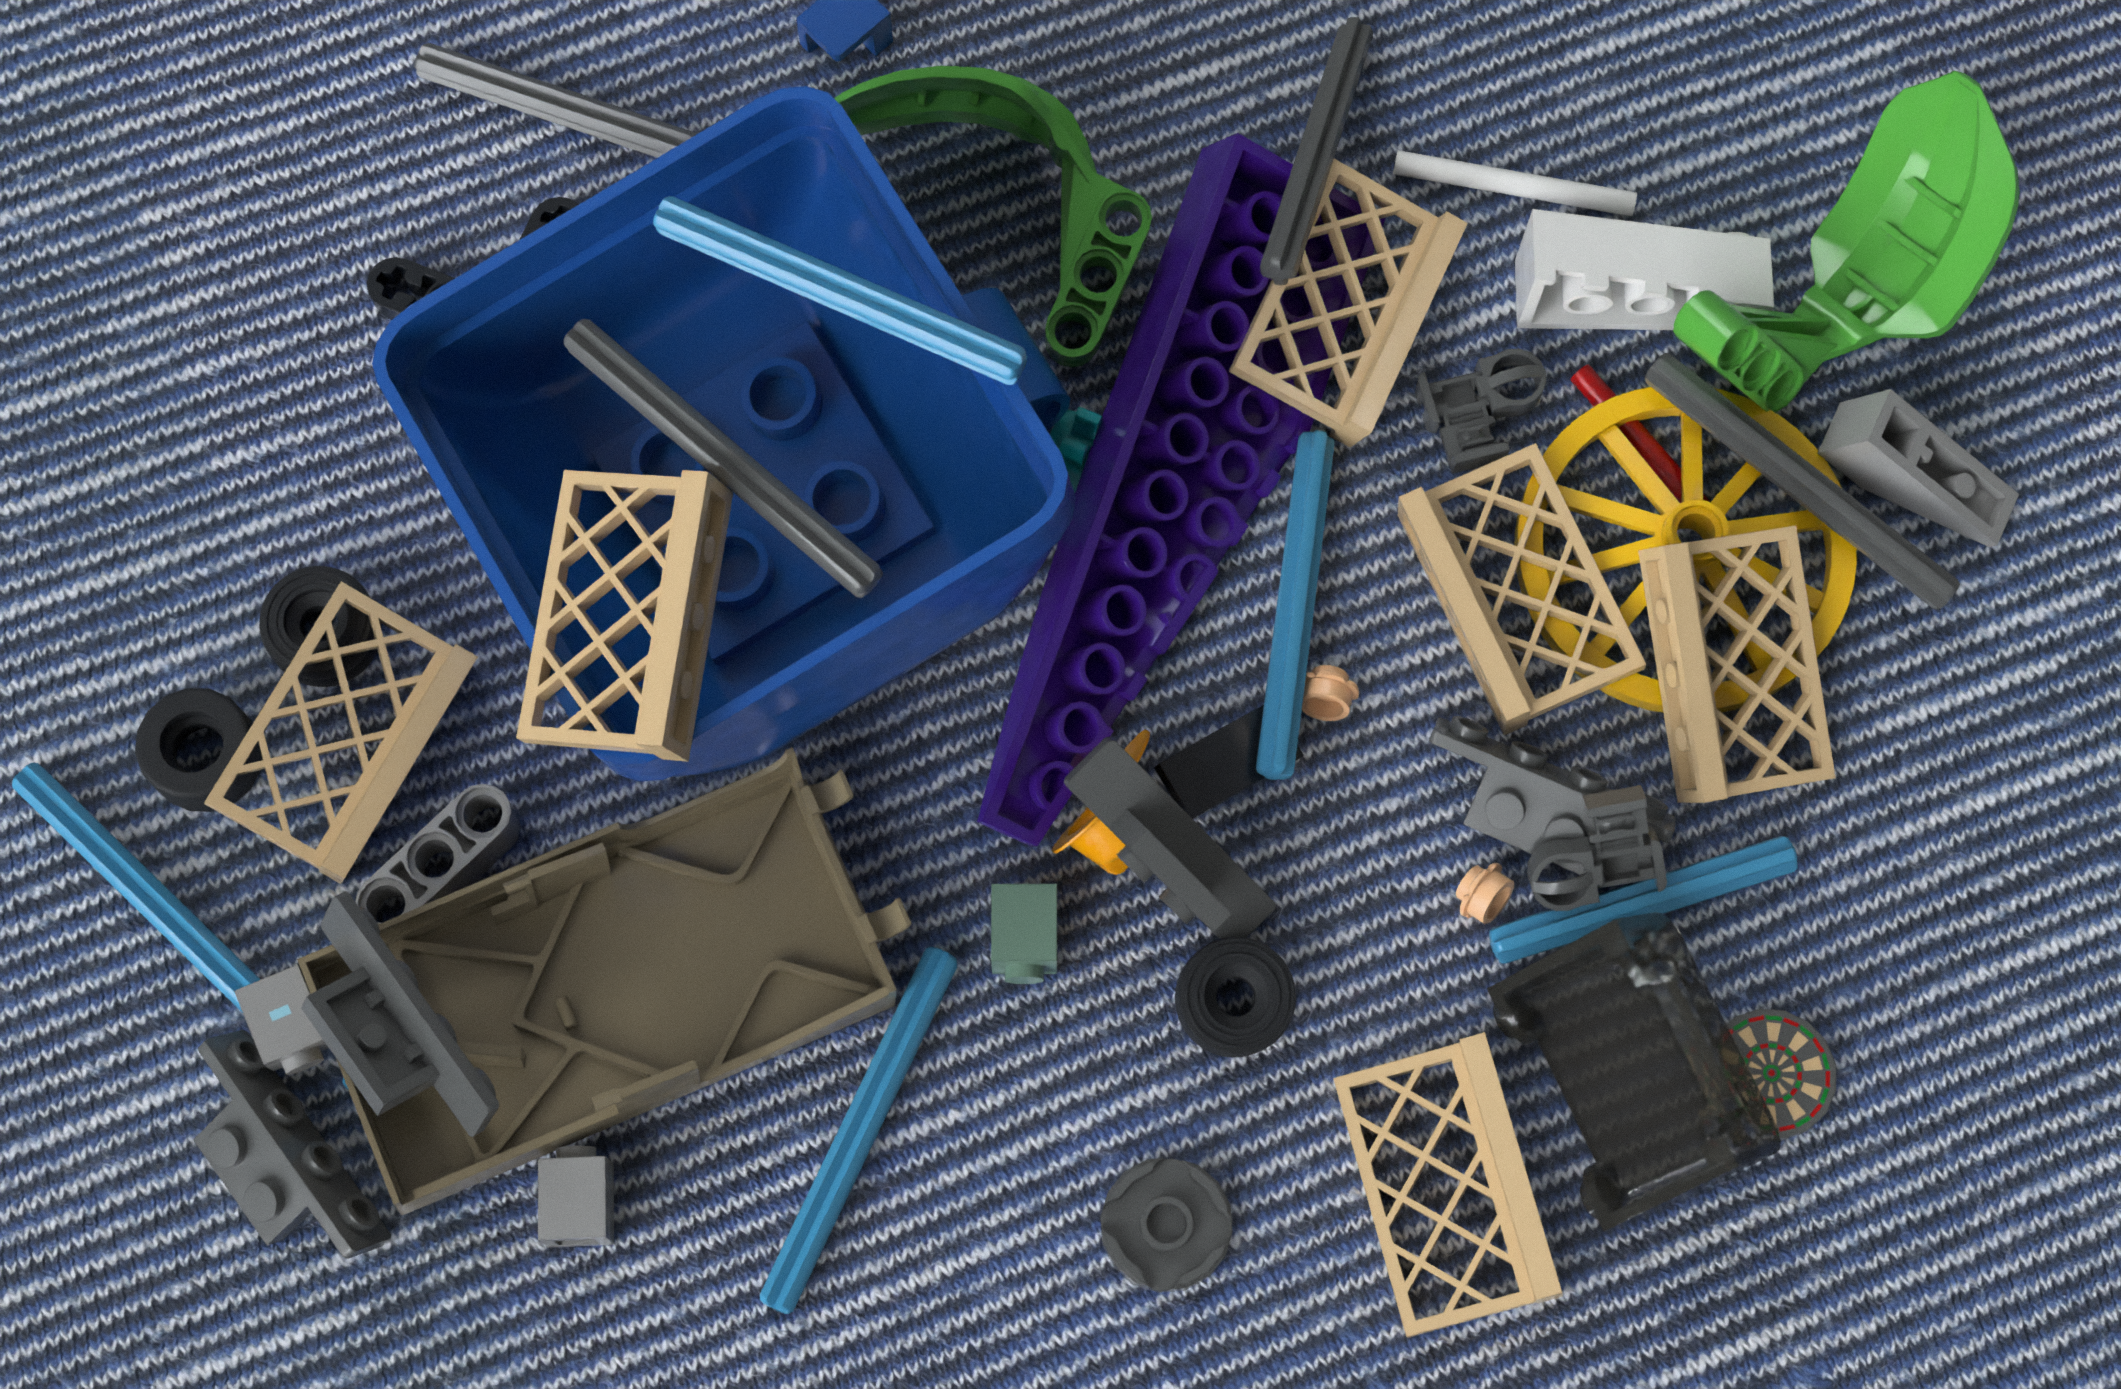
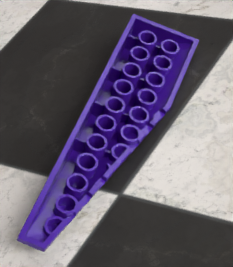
M1239 133L1206 146L1200 152L1104 410L1102 423L1093 440L1075 491L1076 500L1073 518L1058 541L1013 686L977 822L1031 847L1039 845L1072 795V792L1064 784L1065 777L1104 738L1111 736L1114 731L1111 729V726L1126 703L1136 698L1148 680L1145 677L1146 673L1157 656L1165 654L1218 574L1217 566L1230 546L1237 545L1249 527L1246 522L1260 500L1268 497L1280 480L1281 476L1278 473L1290 455L1297 452L1298 437L1303 432H1310L1314 418L1229 372L1272 279L1262 276L1260 264L1293 164ZM1332 188L1329 198L1337 220L1362 214L1358 201ZM1321 214L1319 215V218L1315 226L1324 224ZM1386 217L1380 219L1382 227L1384 225ZM1366 223L1341 230L1352 261L1373 255L1375 247ZM1328 234L1308 239L1305 251L1313 272L1338 265ZM1368 267L1356 270L1360 286L1363 284ZM1342 275L1317 281L1327 313L1353 306ZM1304 286L1283 292L1280 303L1288 325L1314 317ZM1350 317L1331 322L1339 347ZM1272 318L1265 331L1275 329ZM1318 326L1292 334L1303 366L1329 359ZM1279 338L1258 344L1250 361L1251 363L1273 375L1290 370ZM1332 368L1306 375L1314 398L1320 401ZM1293 379L1285 381L1295 386Z

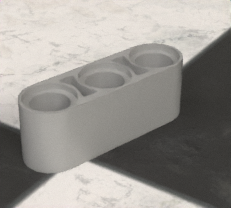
M488 784L470 786L450 802L362 885L357 892L356 904L358 907L367 909L377 922L378 908L389 898H405V908L402 913L404 914L472 885L508 852L518 840L521 824L517 812L504 792L497 787ZM487 808L502 810L501 820L494 829L482 833L472 830L473 820L479 812ZM441 852L453 854V865L446 874L436 878L425 876L426 863L432 856Z

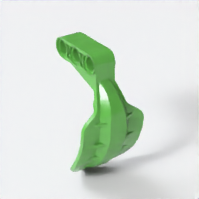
M933 66L899 70L862 82L835 97L834 99L842 105L860 135L900 126L933 122L975 123L1010 132L1022 140L1042 145L1050 151L1054 163L1062 168L1060 292L1047 319L1045 345L1050 357L1061 366L1073 368L1083 366L1091 361L1101 345L1145 247L1152 215L1150 206L1145 198L1097 173L1087 140L1074 115L1055 96L1029 81L993 69L979 67ZM1122 210L1130 212L1136 216L1140 228L1131 236H1117L1106 225V219L1109 215ZM1101 266L1111 271L1115 278V284L1106 292H1091L1084 287L1080 276L1090 267ZM1065 322H1079L1087 328L1090 333V339L1086 345L1078 349H1069L1058 342L1055 332Z
M1952 71L1941 77L1905 88L1891 100L1883 111L1862 159L1841 197L1811 238L1810 252L1815 285L1804 293L1801 304L1792 314L1730 305L1715 292L1705 290L1692 296L1677 314L1673 328L1675 336L1766 412L1769 410L1777 412L1786 407L1796 397L1802 385L1824 361L1857 350L1882 338H1932L1950 330L1971 304L1995 265L2012 230L2019 204L2018 169L1980 83L1965 73Z

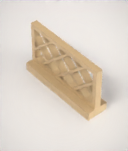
M1334 159L1308 239L1328 234L1338 265L1313 272L1304 250L1298 269L1300 276L1289 278L1288 283L1281 286L1275 285L1272 280L1229 372L1332 428L1330 437L1348 447H1352L1372 433L1468 223L1447 211L1440 217H1437ZM1335 182L1356 193L1362 214L1337 220L1329 198ZM1374 203L1382 208L1376 209ZM1321 214L1324 224L1315 226L1319 218V215ZM1396 215L1417 228L1409 245L1390 250L1380 219ZM1366 223L1377 254L1352 261L1341 230ZM1403 257L1397 269L1394 259ZM1381 264L1389 289L1385 297L1366 302L1356 270ZM1342 275L1353 306L1327 313L1317 281ZM1304 286L1314 317L1288 325L1280 298L1285 290ZM1379 309L1373 321L1370 311ZM1356 315L1365 341L1361 349L1342 354L1331 322ZM1272 318L1275 329L1265 331ZM1318 326L1329 359L1303 366L1292 334ZM1279 338L1290 370L1273 375L1250 362L1259 343ZM1355 361L1350 373H1348L1345 363ZM1328 368L1333 369L1341 391L1334 408L1314 398L1306 375ZM1293 379L1295 386L1285 381Z
M1536 443L1424 492L1423 488L1420 487L1399 496L1398 517L1503 735L1527 726L1530 719L1645 669L1646 662ZM1527 465L1530 466L1540 486L1532 506L1498 494L1504 476ZM1494 480L1490 491L1479 488V486ZM1461 494L1486 502L1475 531L1450 523L1440 503ZM1544 496L1553 513L1540 509ZM1493 505L1528 517L1517 546L1482 534ZM1535 520L1562 530L1567 543L1560 561L1524 549ZM1457 538L1470 542L1466 555ZM1478 545L1513 557L1502 586L1476 578L1470 565ZM1571 551L1580 568L1567 564ZM1520 560L1555 572L1545 601L1509 589ZM1562 575L1588 583L1594 595L1588 616L1552 604ZM1484 593L1498 597L1493 611ZM1505 600L1540 612L1529 642L1503 633L1497 620ZM1598 607H1600L1607 623L1594 619ZM1547 615L1583 627L1572 657L1536 645ZM1591 630L1616 639L1626 660L1603 669L1580 661L1579 658ZM1511 648L1525 653L1520 666ZM1532 656L1568 668L1560 689L1535 699L1525 678V673ZM1575 671L1588 675L1570 684Z
M564 470L516 738L518 740L531 744L654 754L663 760L689 762L733 492L712 474L706 471L682 470L681 477ZM582 490L605 491L617 507L587 531L578 519ZM619 492L632 494L624 500ZM656 495L675 496L671 519L650 535L634 513ZM627 520L642 540V543L615 566H612L597 544ZM576 533L579 538L575 542H573L574 535ZM667 544L666 553L664 554L661 548ZM589 551L605 574L575 598L566 585L568 569ZM653 555L663 569L660 586L639 603L623 579ZM615 587L631 610L601 634L586 613V610ZM564 600L567 605L562 609V603ZM655 611V617L653 622L649 615H651ZM577 618L593 642L564 665L554 652L556 637L559 632ZM641 623L651 636L649 652L643 659L627 670L612 649V646ZM603 654L620 678L590 702L574 680V677ZM551 667L555 671L552 676H550ZM644 678L643 688L641 689L638 683ZM565 686L581 710L559 728L541 727L545 701ZM630 691L639 704L635 734L612 733L600 714ZM591 722L597 731L582 729Z
M1796 525L1638 550L1677 802L1706 803L1728 799L1730 796L1836 778ZM1778 541L1782 569L1773 583L1770 584L1747 565L1761 544ZM1744 547L1738 557L1727 550ZM1710 552L1730 568L1713 594L1696 581L1693 562L1694 554ZM1740 576L1764 595L1747 621L1723 603ZM1784 588H1786L1787 597L1781 593ZM1700 600H1701L1704 604H1706V605L1704 606V608L1702 609V611H1701V606H1700ZM1774 603L1788 613L1791 620L1792 632L1782 647H1779L1757 629ZM1715 612L1740 631L1723 657L1706 645L1704 629ZM1749 640H1752L1774 658L1757 684L1733 666ZM1794 651L1796 652V659L1791 656ZM1710 664L1715 667L1712 674L1710 670ZM1784 666L1800 678L1802 694L1791 711L1767 693ZM1725 676L1750 694L1732 721L1716 709L1714 692ZM1759 703L1783 720V723L1767 747L1743 730ZM1804 714L1806 717V723L1802 720ZM1719 726H1720L1723 730H1725V732H1724V734L1722 735V737H1721V734H1720V728H1719ZM1794 729L1810 742L1813 768L1794 770L1777 756ZM1738 740L1760 758L1745 780L1728 782L1724 756L1734 741ZM1770 766L1780 773L1764 776Z
M341 581L204 804L319 869L320 873L342 884L478 656L457 644L454 647ZM344 602L369 616L374 640L338 648L332 622ZM380 623L399 634L383 637ZM326 633L330 650L313 654ZM411 640L434 654L421 675L395 681L386 646ZM378 649L386 683L350 692L341 657ZM333 659L342 694L305 703L298 679L300 673L306 665ZM415 686L402 707L398 689ZM292 688L296 705L279 709ZM389 692L396 716L392 725L387 730L362 736L353 700ZM344 703L353 738L316 747L307 712ZM299 714L308 749L270 758L264 732L271 720ZM382 740L372 758L368 761L364 744ZM258 743L262 760L245 764ZM356 746L363 772L354 785L328 791L319 755ZM311 758L320 793L282 803L273 767ZM265 769L274 805L246 811L224 797L237 776ZM349 795L335 817L331 799ZM319 802L323 803L329 829L316 850L291 836L285 811ZM277 813L281 830L259 817Z
M1485 1032L1459 1039L1460 1043L1333 1078L1407 1338L1533 1303L1538 1304L1563 1297ZM1452 1061L1459 1087L1446 1110L1413 1092L1426 1068ZM1412 1073L1405 1087L1390 1080L1394 1077ZM1378 1082L1400 1094L1382 1128L1358 1115L1351 1092L1352 1089ZM1462 1098L1470 1124L1453 1115ZM1408 1099L1441 1117L1423 1151L1390 1133ZM1449 1122L1472 1134L1475 1138L1478 1151L1465 1174L1431 1156ZM1362 1127L1377 1135L1369 1152ZM1385 1140L1419 1158L1400 1192L1377 1180L1372 1164ZM1481 1162L1489 1188L1472 1179ZM1426 1163L1460 1181L1442 1216L1408 1197ZM1468 1186L1492 1199L1497 1215L1484 1239L1450 1221ZM1380 1191L1396 1199L1388 1215H1386ZM1404 1204L1437 1222L1419 1257L1396 1245L1390 1228ZM1445 1227L1479 1246L1461 1281L1426 1262ZM1500 1227L1508 1253L1491 1244ZM1486 1251L1512 1265L1520 1292L1491 1299L1468 1286ZM1398 1255L1415 1264L1406 1281ZM1422 1269L1456 1287L1443 1313L1416 1320L1409 1292ZM1463 1293L1480 1301L1477 1304L1455 1309Z

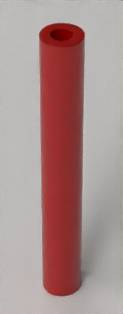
M1589 364L1579 369L1570 379L1593 407L1617 396ZM1639 420L1630 421L1619 426L1618 428L1679 503H1682L1681 467ZM1703 493V500L1711 502Z

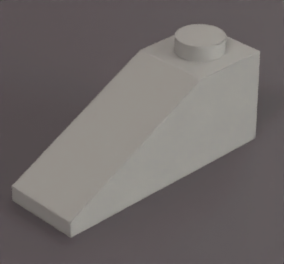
M1891 389L1840 402L1818 451L1821 457L1860 488L1987 547L1998 545L2019 496V493Z

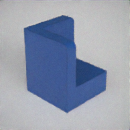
M817 0L796 18L800 45L808 53H811L820 46L835 61L843 60L861 44H864L877 56L893 42L891 13L878 0Z

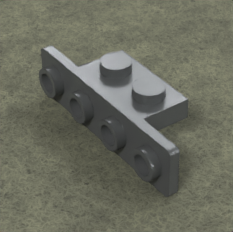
M1453 716L1452 720L1449 721L1438 717L1429 742L1487 767L1463 825L1531 854L1541 844L1548 841L1588 837V832L1596 831L1594 817L1588 818L1585 814L1582 795L1612 790L1606 787L1608 781L1604 777L1583 767L1573 766L1569 772L1546 762L1548 755L1530 744L1513 741L1511 746L1491 739L1487 737L1488 730L1471 719ZM1645 794L1648 808H1645L1648 826L1656 830L1660 841L1669 843L1675 831L1676 818L1666 813L1668 806L1665 803ZM1559 859L1552 862L1580 875L1584 874V867L1579 862L1571 859Z
M1104 738L1065 777V786L1125 844L1116 855L1144 883L1155 874L1167 886L1159 898L1186 925L1197 916L1219 939L1228 937L1247 938L1275 909V902L1113 738Z
M347 891L333 897L321 922V928L352 973L308 995L301 1009L377 1116L434 1086L470 1137L483 1132L499 1108V1102L496 1099V1092L490 1078L480 1068L473 1067L460 1049L453 1027L443 1015L435 1013L422 996L417 979L411 968L405 962L397 960L380 937L378 924L372 914L367 909L358 907Z
M239 1030L207 1038L198 1047V1051L232 1101L193 1140L265 1244L268 1246L284 1240L312 1213L344 1258L349 1259L382 1247L391 1238V1233L379 1218L377 1208L362 1194L342 1166L338 1153L325 1142L304 1112V1107L299 1098L289 1091L276 1071H272L263 1065L255 1042L249 1033L245 1030Z

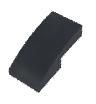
M1264 705L1195 742L1154 767L1171 798L1192 819L1228 801L1250 786L1265 779L1256 770ZM1298 744L1295 762L1304 756Z

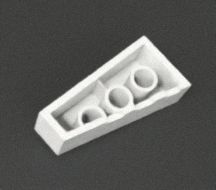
M1532 209L1515 259L1517 328L1673 330L1675 319L1683 305L1692 296L1705 290L1715 292L1730 305L1770 311L1774 308L1770 238L1750 236L1743 232L1722 233Z

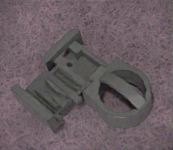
M1518 348L1506 349L1496 355L1478 359L1474 373L1433 383H1428L1425 372L1419 375L1415 387V396L1418 404L1424 405L1423 422L1425 428L1430 433H1437L1440 423H1444L1445 427L1440 428L1439 433L1452 474L1485 466L1509 454L1508 442L1494 443V437L1489 427L1495 426V419L1522 416L1531 412L1542 396L1546 384V371L1541 361L1535 355ZM1504 366H1516L1514 368L1507 369L1494 374L1498 369ZM1532 377L1535 382L1536 391L1525 399L1512 400L1502 396L1495 388L1515 380Z
M1641 785L1582 795L1585 814L1588 818L1594 817L1596 831L1588 832V837L1570 840L1554 839L1543 843L1533 851L1527 863V876L1535 899L1544 907L1554 911H1570L1583 905L1600 903L1599 888L1654 879L1658 892L1663 891L1667 886L1662 846L1656 830L1648 826L1645 809L1648 808L1647 799ZM1559 859H1571L1579 862L1584 867V874L1571 879L1551 882L1538 880L1541 871L1549 863Z

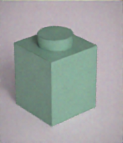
M991 884L992 974H1005V982L1012 984L1041 983L1044 981V974H1057V884Z

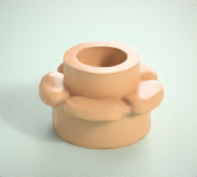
M1332 665L1317 666L1312 672L1306 673L1302 711L1312 718L1323 721L1344 719L1350 712L1352 700H1356L1359 697V688L1355 682L1349 680V675L1343 669Z
M1492 863L1487 869L1476 865L1463 877L1456 891V897L1462 901L1460 904V914L1467 918L1474 917L1483 924H1488L1503 910L1513 892L1514 881L1501 873L1502 865Z

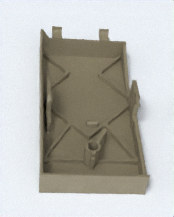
M791 747L786 749L784 755L770 766L641 822L632 824H620L617 822L378 924L381 939L397 960L405 962L411 968L417 979L420 993L435 1013L443 1015L449 1021L456 1034L458 1046L473 1067L480 1068L490 1078L496 1092V1099L499 1102V1108L486 1129L474 1137L468 1135L434 1086L377 1116L337 1060L392 1202L402 1216L556 1151V1148L568 1146L895 1006L897 989L877 947V943L902 933L912 923L900 897L888 906L870 913H866L822 816V814L846 804L854 796L843 769L837 771L834 776L823 782L809 785L806 779L803 780L795 751ZM333 944L297 959L311 994L352 973Z

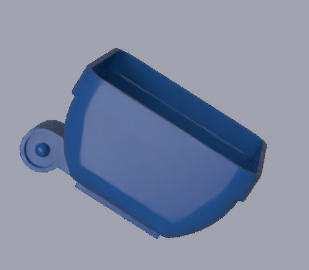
M808 86L781 88L743 106L414 302L389 322L376 343L372 365L377 384L531 652L564 470L681 477L682 470L709 472L569 353L568 349L564 346V338L581 319H589L879 564L883 572L879 583L865 597H856L733 492L689 762L663 760L654 754L590 749L617 775L638 782L664 780L672 776L679 777L711 773L761 760L997 618L1029 584L1049 556L1054 545L1061 539L1073 518L1076 500L1062 453L1048 433L1068 410L1071 400L1068 393L1001 290L998 288H982L964 295L960 294L842 105L828 92ZM665 197H676L1019 345L1026 351V366L1014 385H1006L659 234L653 225L654 215ZM582 490L578 519L588 531L617 506L605 491ZM619 492L624 500L632 494ZM656 495L634 513L650 535L671 519L675 496ZM626 520L597 545L612 566H615L638 547L642 540ZM576 533L574 535L573 542H575L579 538ZM667 544L661 548L664 554L666 553ZM589 551L568 569L566 585L575 598L605 574ZM652 555L623 581L640 603L660 586L663 569ZM614 587L588 608L586 613L602 634L631 609ZM564 600L562 603V609L567 605ZM655 611L651 615H649L653 622L655 617ZM577 618L559 632L556 637L554 652L564 665L593 642ZM640 623L612 646V649L627 670L648 654L651 636ZM602 654L574 677V680L591 702L620 677ZM552 667L550 671V676H552L555 673ZM644 678L638 683L641 689L643 688ZM565 686L555 693L569 719L581 710ZM628 691L602 712L600 716L612 733L635 734L639 704L630 691ZM591 722L582 729L597 731Z

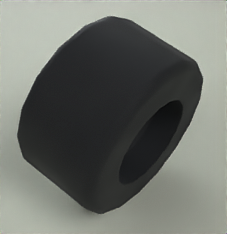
M185 688L166 695L147 711L137 730L135 755L141 773L170 803L188 811H216L205 805L204 802L253 722L230 697L209 688ZM204 728L218 731L223 740V749L213 764L198 772H188L178 765L176 759L177 751L182 741L191 733ZM258 743L245 764L262 760ZM261 770L237 776L224 798L235 804L251 790Z

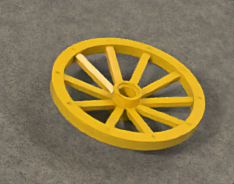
M1652 387L1633 390L1594 406L1575 419L1550 444L1543 454V458L1555 482H1557L1571 461L1589 444L1599 439L1660 513L1658 515L1557 484L1570 511L1653 536L1592 554L1601 574L1640 563L1638 550L1682 543L1677 534L1679 529L1694 530L1703 540L1795 525L1797 533L1822 530L1826 565L1822 592L1806 583L1805 585L1809 610L1814 613L1811 623L1817 657L1829 644L1839 628L1850 602L1855 582L1857 549L1808 510L1727 521L1725 517L1727 512L1759 478L1761 473L1746 462L1711 502L1703 500L1702 427ZM1716 389L1842 488L1828 462L1818 454L1817 448L1796 427L1772 410L1766 412L1746 397ZM1681 416L1682 503H1679L1620 431L1619 426L1634 420L1640 421L1655 417ZM1533 473L1521 500L1522 503L1531 506L1540 487ZM1544 496L1540 509L1546 511L1548 502ZM1517 514L1515 546L1518 545L1528 517ZM1535 520L1524 548L1544 555L1543 522ZM1739 548L1727 549L1736 557L1742 551ZM1710 552L1694 554L1693 562L1696 581L1699 583V578L1702 576L1710 592L1713 594L1726 575L1721 564L1726 567L1728 566ZM1755 556L1752 557L1747 565L1770 584L1773 583L1781 571ZM1576 559L1567 561V564L1580 568ZM1520 560L1516 573L1521 593L1545 601L1555 572ZM1562 575L1559 585L1577 580ZM1643 581L1619 608L1628 627L1647 606ZM1732 587L1723 603L1747 621L1749 615L1735 589ZM1784 588L1781 593L1787 597L1786 588ZM1554 596L1552 604L1561 607L1556 596ZM1527 608L1536 625L1540 612ZM1547 615L1540 633L1553 651L1569 657L1573 656L1581 635L1573 624ZM1727 622L1736 638L1740 631ZM1598 633L1590 643L1586 640L1579 660L1603 669L1617 664L1605 656L1617 642L1616 639ZM1749 640L1743 652L1754 672L1745 676L1757 684L1773 659L1766 651L1752 640ZM1794 651L1791 656H1792L1793 658H1795V659H1796V652ZM1784 666L1767 693L1772 695L1794 681L1797 676ZM1575 671L1582 679L1588 676ZM1635 673L1599 689L1605 694L1627 704L1663 713L1659 681ZM1732 680L1721 682L1714 692L1716 709L1720 712L1739 709L1750 694Z

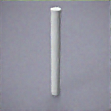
M1397 150L1393 174L1626 216H1633L1637 199V192Z

